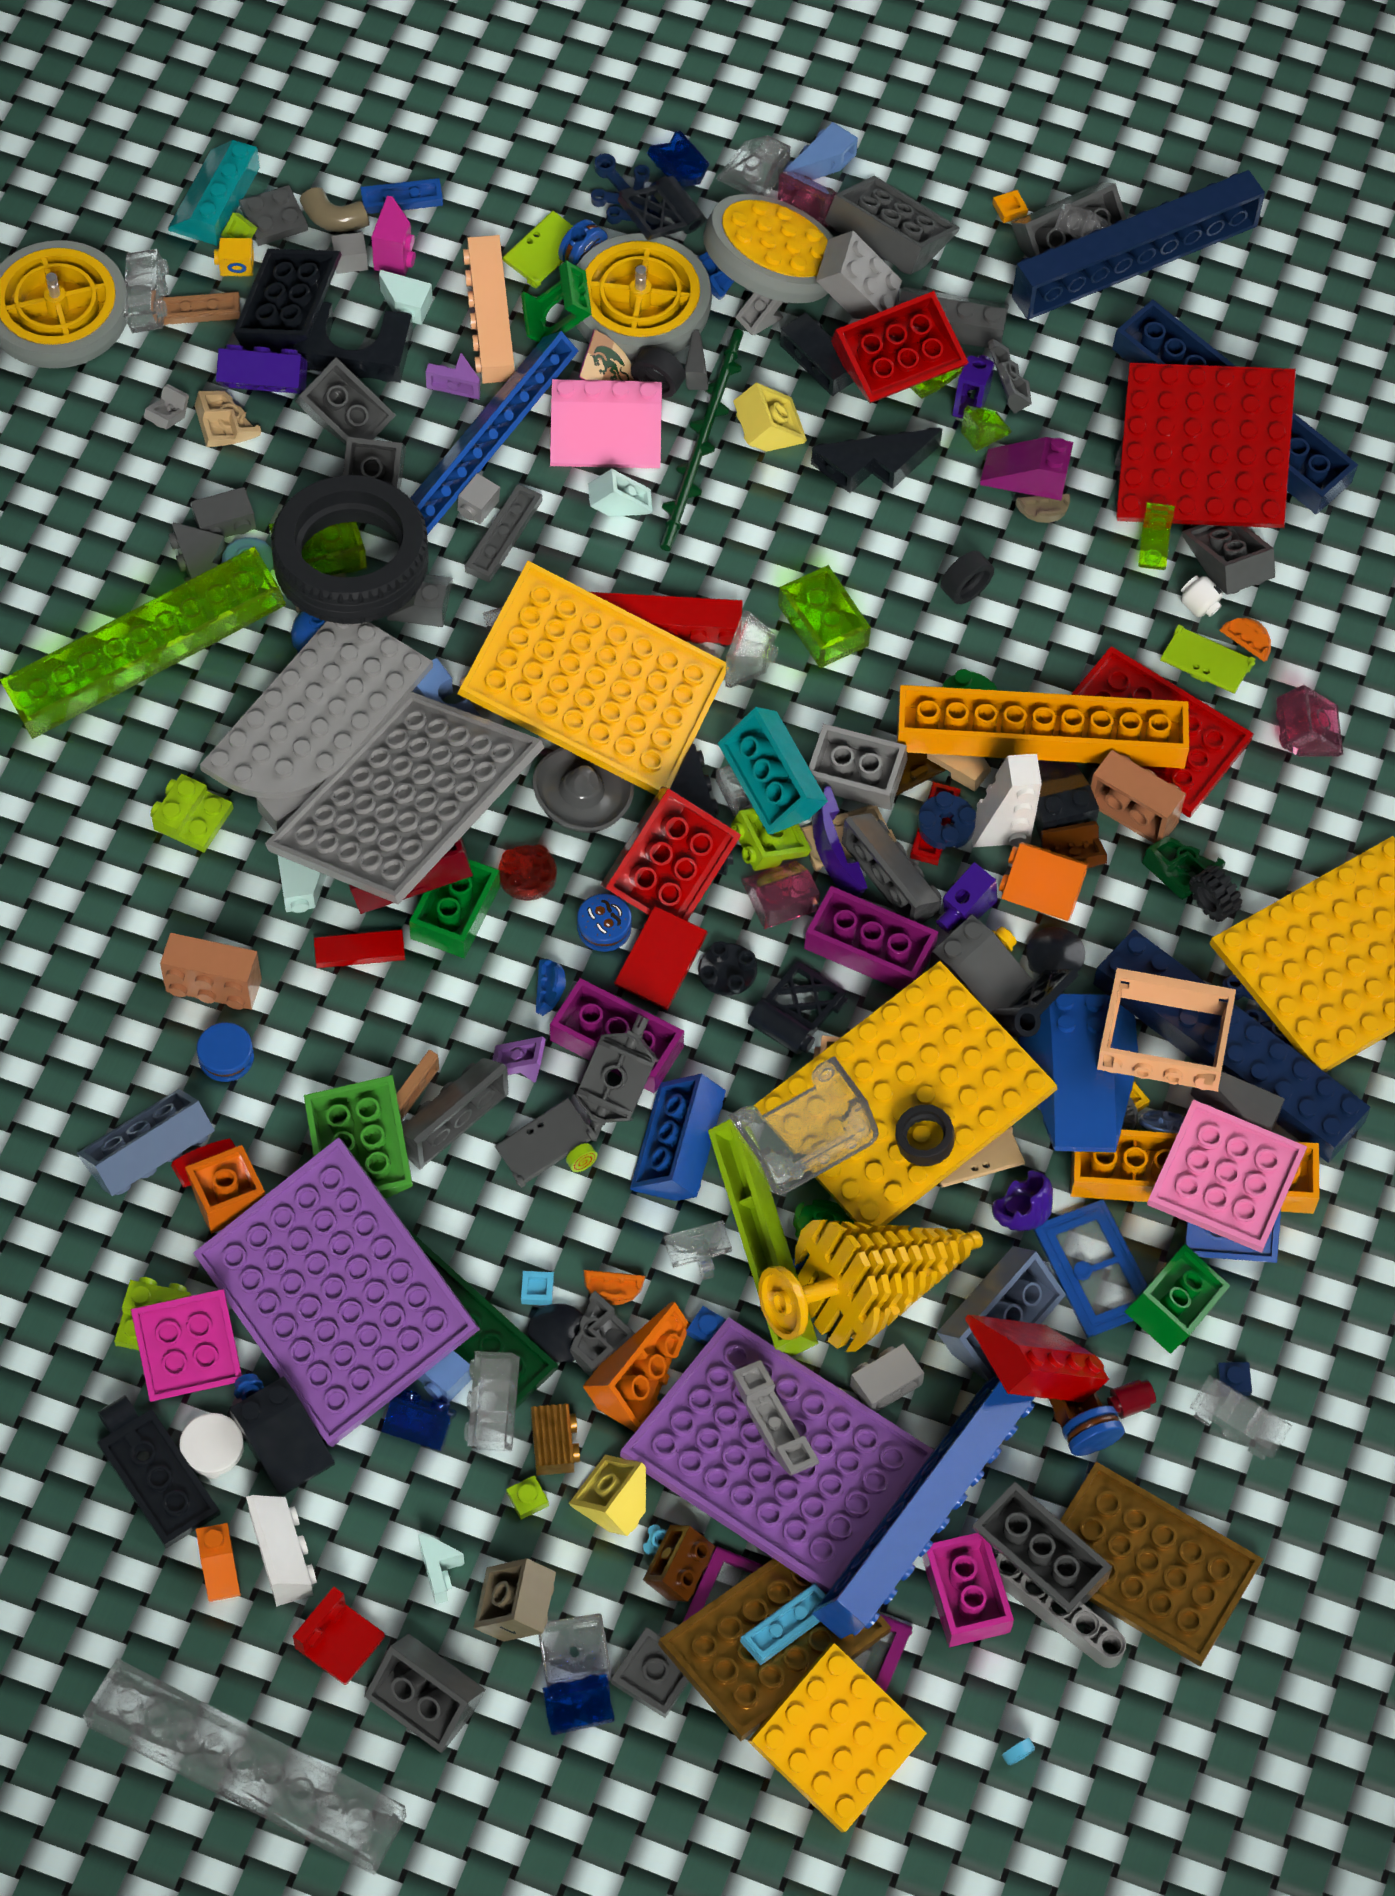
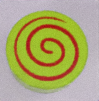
M580 1144L569 1152L566 1163L573 1172H581L589 1168L596 1161L598 1154L591 1144Z

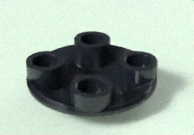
M1049 927L1042 929L1031 937L1027 945L1026 954L1029 969L1040 975L1045 970L1074 968L1078 972L1085 961V948L1082 941L1073 932L1064 928Z
M722 941L712 944L711 949L701 958L698 968L702 984L709 991L722 996H733L746 991L754 983L758 971L755 954L741 945Z
M567 1304L545 1306L532 1317L528 1327V1338L555 1362H573L575 1359L570 1352V1348L579 1331L583 1314L575 1307Z

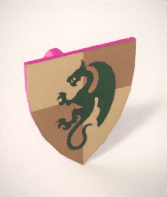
M595 329L579 378L583 380L635 381L631 374L632 364L625 352L613 340Z

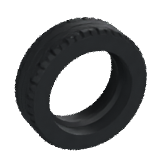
M345 475L315 482L288 500L278 513L272 528L271 547L278 585L288 600L292 601V604L303 612L324 621L340 624H359L388 616L402 608L416 595L426 577L429 556L427 528L422 513L414 501L400 489L375 478ZM346 522H361L377 526L391 534L399 544L397 554L388 564L375 572L358 577H336L322 573L311 567L302 558V549L307 541L319 531L329 526Z

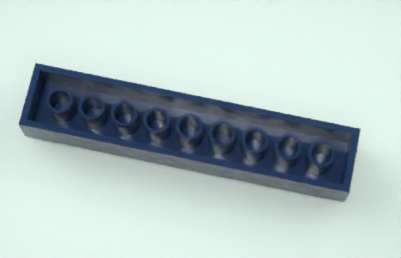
M1249 170L1240 174L1236 173L1225 180L1211 183L1195 192H1188L1178 199L1166 201L1148 211H1141L1136 216L1126 220H1119L1101 230H1094L1089 235L1079 239H1072L1059 247L1047 249L1042 254L1032 258H1025L1016 265L1012 298L1026 319L1030 320L1258 226L1265 191Z
M1153 299L1116 330L1112 347L1116 353L1129 363L1235 366ZM1293 412L1287 492L1317 515L1352 483L1358 464Z
M1135 929L1097 967L1093 982L1096 987L1110 997L1117 968L1207 984ZM1121 981L1123 984H1129V982ZM1121 998L1120 1005L1197 1064L1201 1062L1208 1066H1213L1222 1016ZM1219 999V1001L1228 1002V1000ZM1235 1004L1233 1005L1222 1072L1285 1098L1276 1124L1300 1142L1319 1143V1157L1329 1163L1362 1127L1371 1107Z

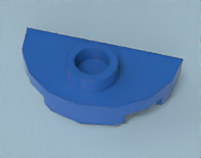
M549 959L539 960L536 1013L542 1016L549 1013L556 1006L566 986L565 971L562 966Z

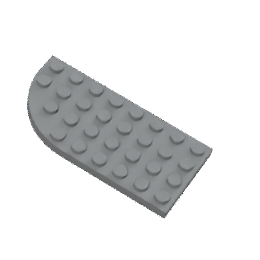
M326 621L202 761L200 769L226 787L252 797L282 799L312 792L340 769L409 693L415 689L433 668V661L370 622L340 624Z

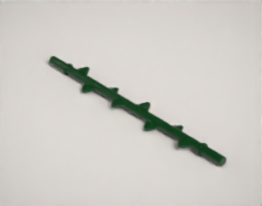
M740 329L733 330L728 348L724 351L725 357L717 380L710 383L708 390L705 391L711 395L704 419L691 421L690 428L698 433L689 462L676 468V471L684 476L675 501L666 502L662 505V509L670 515V519L666 522L667 528L660 546L664 551H670L677 530L681 527L680 521L688 498L701 496L702 490L694 484V480L702 456L715 451V446L707 442L715 417L729 413V408L721 403L729 376L742 370V366L734 362L738 358V349L744 334Z

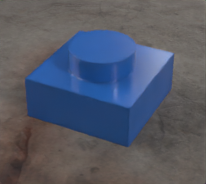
M702 1306L687 1328L686 1333L689 1337L706 1346L726 1319Z

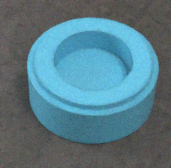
M1027 1738L1004 1752L1002 1757L1007 1765L1011 1766L1034 1752L1035 1746L1030 1738Z

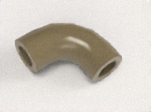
M320 187L311 188L300 197V202L308 217L314 224L327 231L344 233L369 226L368 215L361 201L345 206L334 205L328 200L324 190Z

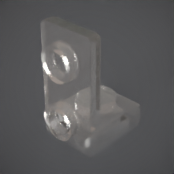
M1063 203L1054 228L1067 234L1084 237L1094 230H1101L1112 224L1091 210Z

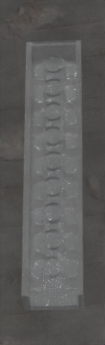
M118 1658L83 1714L87 1727L373 1875L376 1874L407 1817L405 1805Z

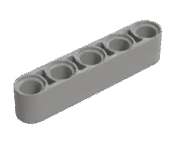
M1001 1553L997 1555L996 1563L1007 1593L1104 1668H1113L1120 1664L1126 1650V1640L1119 1631L1084 1604L1071 1613L1058 1614L1054 1612L1051 1606L1058 1603L1041 1588V1592L1037 1594L1028 1592L1025 1586L1035 1583ZM1004 1564L1011 1565L1016 1572L1007 1574L1001 1570L1000 1566ZM1086 1624L1091 1628L1092 1632L1083 1634L1076 1626ZM1111 1644L1117 1648L1118 1652L1116 1654H1108L1103 1650L1102 1646Z

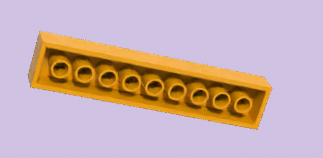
M900 685L897 743L907 745V753L1006 758L1009 755L1037 754L1038 760L1101 764L1110 751L1113 750L1118 754L1126 755L1139 766L1185 769L1189 751L1188 701Z

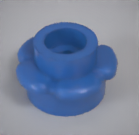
M255 1374L242 1375L234 1383V1396L237 1399L244 1400L263 1389V1382Z

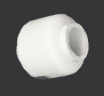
M1196 575L1181 589L1183 593L1181 602L1196 617H1202L1205 614L1211 617L1222 607L1219 601L1223 596V592L1207 576L1199 578Z

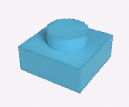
M523 1271L521 1304L551 1305L554 1272Z

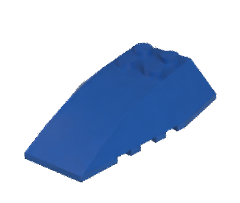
M1060 994L1040 1015L1041 1025L1038 1032L1030 1037H1017V1043L1057 1084L1058 1090L1037 1106L1043 1115V1123L1054 1151L1116 1152L1135 1076L1097 1070L1100 1047L1111 999L1109 995ZM1119 1005L1111 1048L1138 1053L1135 1016L1122 1005Z

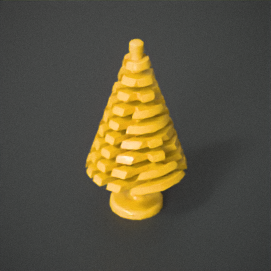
M812 1220L801 1230L795 1247V1265L804 1261L808 1253L810 1255L798 1274V1279L783 1266H771L761 1273L758 1283L761 1309L771 1329L784 1340L796 1339L805 1332L809 1311L810 1318L819 1315L814 1322V1326L821 1335L830 1332L834 1324H837L827 1342L839 1349L847 1345L852 1337L854 1339L845 1352H856L883 1330L886 1324L889 1326L898 1315L901 1316L913 1303L953 1271L958 1264L965 1261L970 1256L971 1250L980 1248L983 1245V1237L976 1230L964 1233L960 1229L944 1230L943 1228L923 1229L913 1227L909 1232L908 1228L910 1226L876 1225L864 1224L862 1222H854V1224L842 1222L840 1225V1221H829L827 1223L828 1220Z

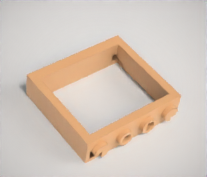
M1117 968L1097 1070L1218 1092L1236 989ZM1121 981L1129 982V984H1123ZM1121 998L1222 1016L1213 1066L1111 1048ZM1219 999L1228 1000V1002L1219 1001Z

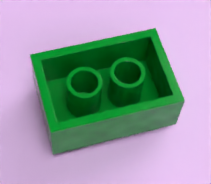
M470 859L468 860L473 876L423 893L409 921L411 939L464 959L500 889L499 870Z

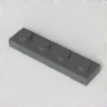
M517 484L465 564L466 573L490 583L540 506L542 494Z

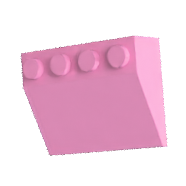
M552 379L550 466L660 468L662 382Z

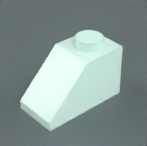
M380 270V291L392 312L412 314V322L422 325L433 301L432 284Z
M610 469L588 483L590 507L610 517L647 515L653 512L651 489L614 469Z

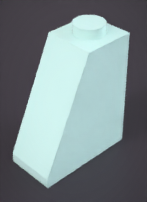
M277 855L286 912L301 913L315 908L326 875Z

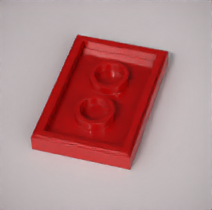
M654 906L614 982L615 986L668 1011L708 934L707 930Z

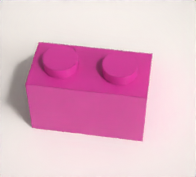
M387 195L371 236L374 271L380 272V270L406 276L408 268H412L415 263L416 253L412 251L415 236L411 234V224L395 199Z

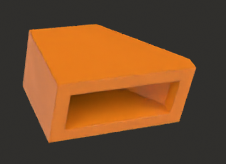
M228 1523L197 1528L196 1534L208 1601L212 1602L241 1596Z

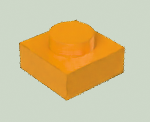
M1018 190L993 197L992 204L1003 223L1027 216L1028 208Z

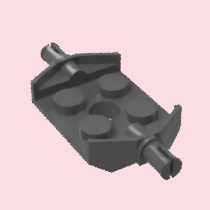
M637 1015L631 1031L601 1035L575 1095L580 1105L590 1115V1120H592L590 1127L596 1132L597 1138L603 1125L606 1123L633 1121L632 1114L655 1062L658 1063L659 1061L642 1039L643 1032L650 1019L641 1015ZM613 1069H618L622 1074V1081L617 1086H611L607 1080L608 1073Z

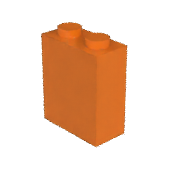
M1025 842L1019 843L1018 847L1013 846L1008 863L1013 864L1010 874H1004L999 887V891L1003 892L1001 899L1066 921L1071 920L1089 864Z

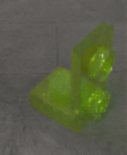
M1147 502L1142 525L1139 567L1156 570L1166 569L1170 530L1175 506Z

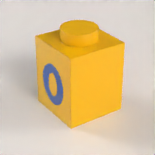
M220 238L219 249H214V264L219 265L221 276L253 277L254 249L252 238Z

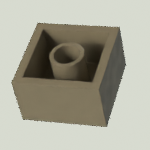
M528 1558L487 1567L474 1629L503 1642L543 1634L548 1621L547 1614L551 1596L554 1592L556 1572Z

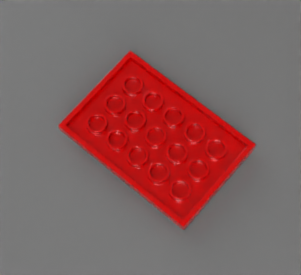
M1112 646L1071 694L1188 701L1189 751L1185 769L1140 767L1153 771L1157 777L1167 783L1177 785L1186 793L1181 813L1189 818L1203 803L1254 736V733Z

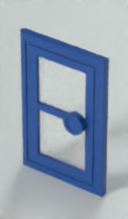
M1104 1199L1047 1220L1042 1226L1033 1229L1087 1338L1134 1321L1124 1311L1147 1286V1283Z

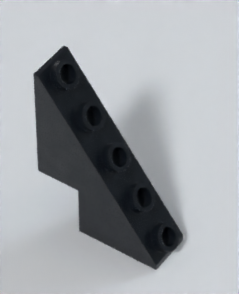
M927 428L914 432L904 431L893 435H876L871 438L848 439L844 442L830 444L821 443L812 448L811 465L849 493L855 490L871 474L893 489L941 445L942 428Z
M692 743L670 789L716 818V816H719V809L716 799H711L709 794L712 791L710 777L708 774H703L702 767H705L703 753L701 750L697 751L695 744ZM730 852L718 873L727 875L728 866L733 865L732 852Z

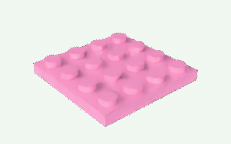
M1193 1099L1151 1192L1147 1205L1262 1253L1307 1146Z

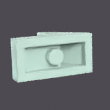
M425 1533L418 1534L419 1546L435 1604L448 1601L447 1590L452 1589L448 1569L464 1565V1554Z

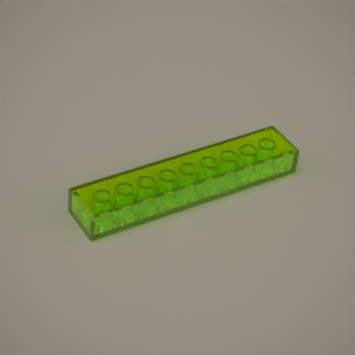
M254 546L4 677L0 681L28 733L34 739L286 606L279 586Z

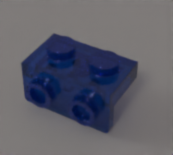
M675 131L670 143L651 145L647 152V155L666 176H675L683 187L701 184L709 167V162L681 131Z
M404 1389L402 1393L391 1399L381 1432L442 1451L452 1419L456 1417L457 1411L450 1409V1404L442 1400L433 1399L432 1402L420 1399L421 1394Z
M607 1674L588 1675L580 1680L566 1683L556 1682L542 1688L545 1712L552 1735L612 1723L615 1720Z

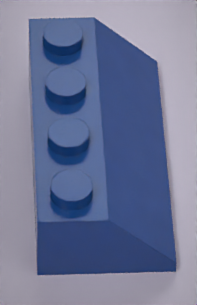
M702 1073L660 1084L631 1182V1190L673 1201L697 1197L712 1144L708 1130L717 1126L720 1111L723 1107L725 1089Z

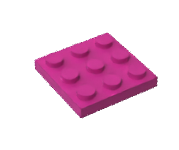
M224 1289L131 1309L150 1402L233 1384L237 1378L242 1376Z

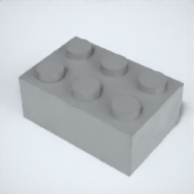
M854 231L828 239L816 281L854 319H863L894 307L902 282L900 277Z
M823 723L809 769L822 791L825 787L831 786L835 796L891 810L908 760L907 745Z

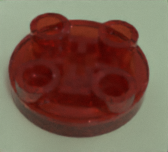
M540 844L534 846L523 845L508 849L502 854L498 868L500 885L508 895L519 900L530 901L542 898L552 890L557 879V867L545 846Z

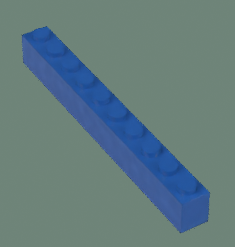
M562 331L542 338L410 497L423 515L427 535L457 500L459 494L468 483L481 471L551 386L552 379H556L579 352Z

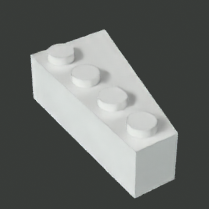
M1037 754L1009 755L996 773V781L987 787L986 797L980 799L977 803L975 831L972 836L973 847L1000 845L1017 847L1021 842H1031L1042 785Z

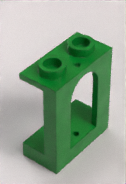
M568 261L559 266L561 281L540 296L535 298L524 291L521 293L526 335L538 343L544 336L560 331L565 334L592 315L586 271ZM563 299L565 310L571 312V314L554 326L547 327L546 317L549 310Z

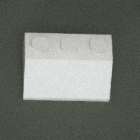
M247 1496L246 1500L276 1607L313 1596L312 1584L317 1583L312 1564L306 1566L303 1555L308 1554V1549L304 1536L297 1537L294 1526L300 1525L295 1506L289 1508L286 1497Z

